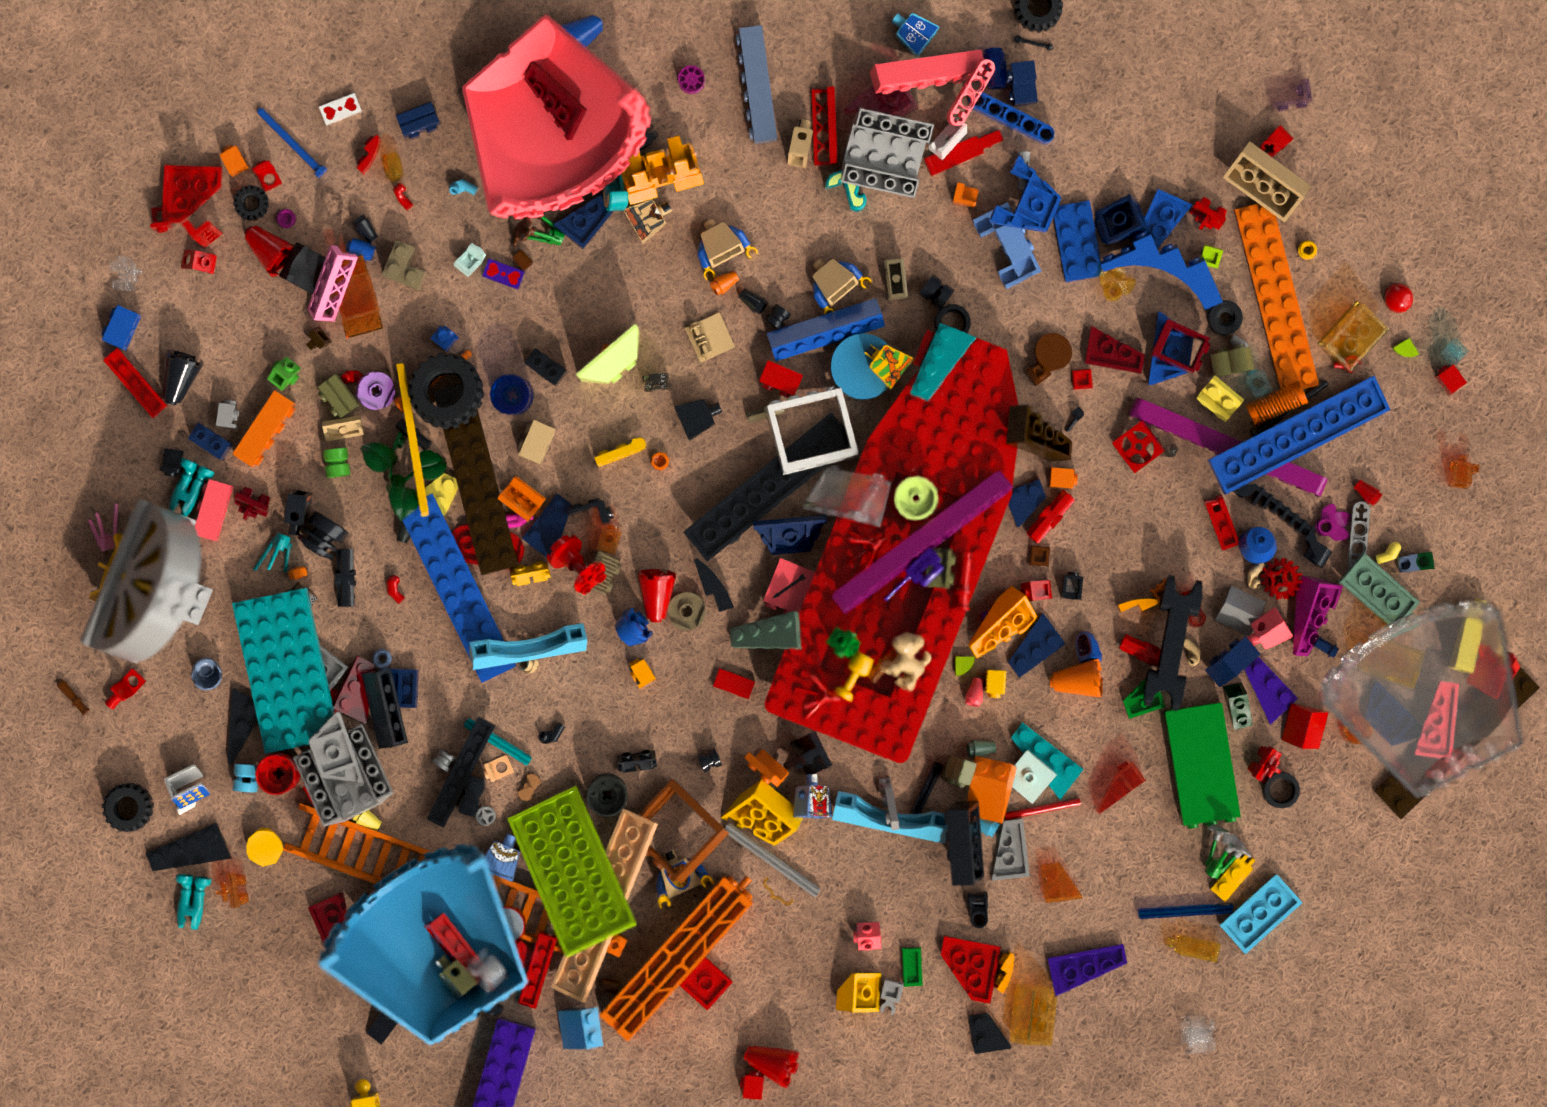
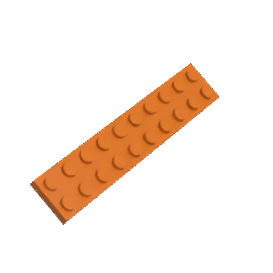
M1260 204L1235 209L1234 212L1279 388L1282 392V388L1285 390V387L1288 388V385L1291 387V384L1294 385L1297 381H1299L1302 389L1318 386L1319 382L1277 218Z

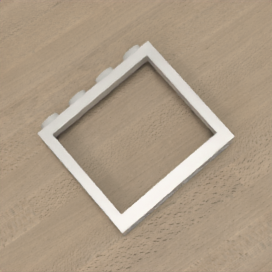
M836 386L826 388L825 392L818 393L817 391L807 393L805 397L799 398V395L789 397L788 401L774 400L769 402L770 405H767L766 412L783 475L858 456L859 453L842 388L836 389ZM837 397L850 448L788 463L774 411Z

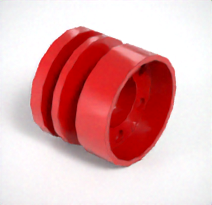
M278 752L261 760L257 766L255 776L257 784L264 792L271 795H280L296 787L301 775L294 762V756L289 753ZM280 768L284 772V775L281 777L279 774H276V771Z

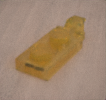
M1178 935L1177 940L1167 938L1165 944L1166 946L1174 947V952L1179 953V955L1216 963L1221 946L1220 943L1184 935Z

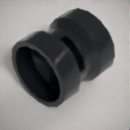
M775 304L772 308V315H767L765 321L776 329H781L783 327L782 321L788 320L791 314Z
M715 748L711 749L707 755L704 753L697 755L704 773L710 771L711 766L716 768L722 766Z

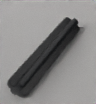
M938 762L933 763L911 808L913 814H920L942 771V764Z

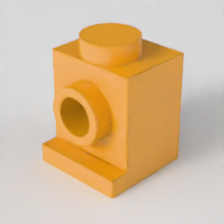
M637 658L629 663L633 670L630 672L635 682L638 680L640 682L637 685L639 689L656 679L645 659L640 661Z

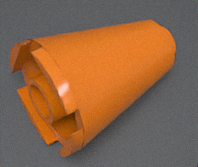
M1093 659L1053 672V676L1049 678L1050 687L1054 688L1056 692L1097 698L1102 697L1103 679L1100 674L1102 670L1099 659Z

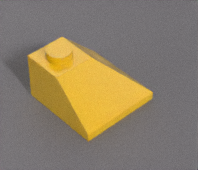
M852 973L837 990L836 1010L846 1012H879L881 973Z

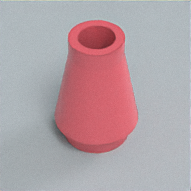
M973 677L972 683L964 697L966 699L965 704L980 707V703H983V679Z

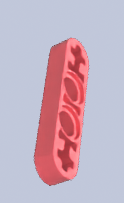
M981 59L975 65L947 113V121L950 125L960 126L966 121L995 71V65L991 60ZM983 64H988V65H987V68L989 69L988 71H984V72H983V70H984V68L982 67ZM976 74H982L981 76H984V79ZM974 79H978L980 82V86L976 90L971 86ZM965 95L970 98L968 106L962 104V98ZM957 106L961 109H965V112L960 111V109H957ZM953 114H958L959 121H954Z

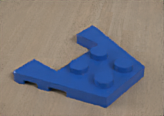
M1018 156L1010 173L1027 181L1016 209L1014 213H1011L997 205L988 222L1046 232L1062 197L1045 180L1042 181L1036 175V171L1029 167L1022 157Z

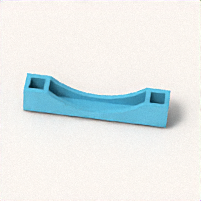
M580 623L564 626L547 635L528 640L505 642L486 639L470 642L469 655L472 668L476 670L586 651L587 636L584 624Z
M841 791L837 793L832 820L943 844L946 842V831L948 828L947 823L944 821V813L935 811L920 814L897 813L899 829L892 831L891 824L886 822L885 813L888 811L872 806L858 795Z

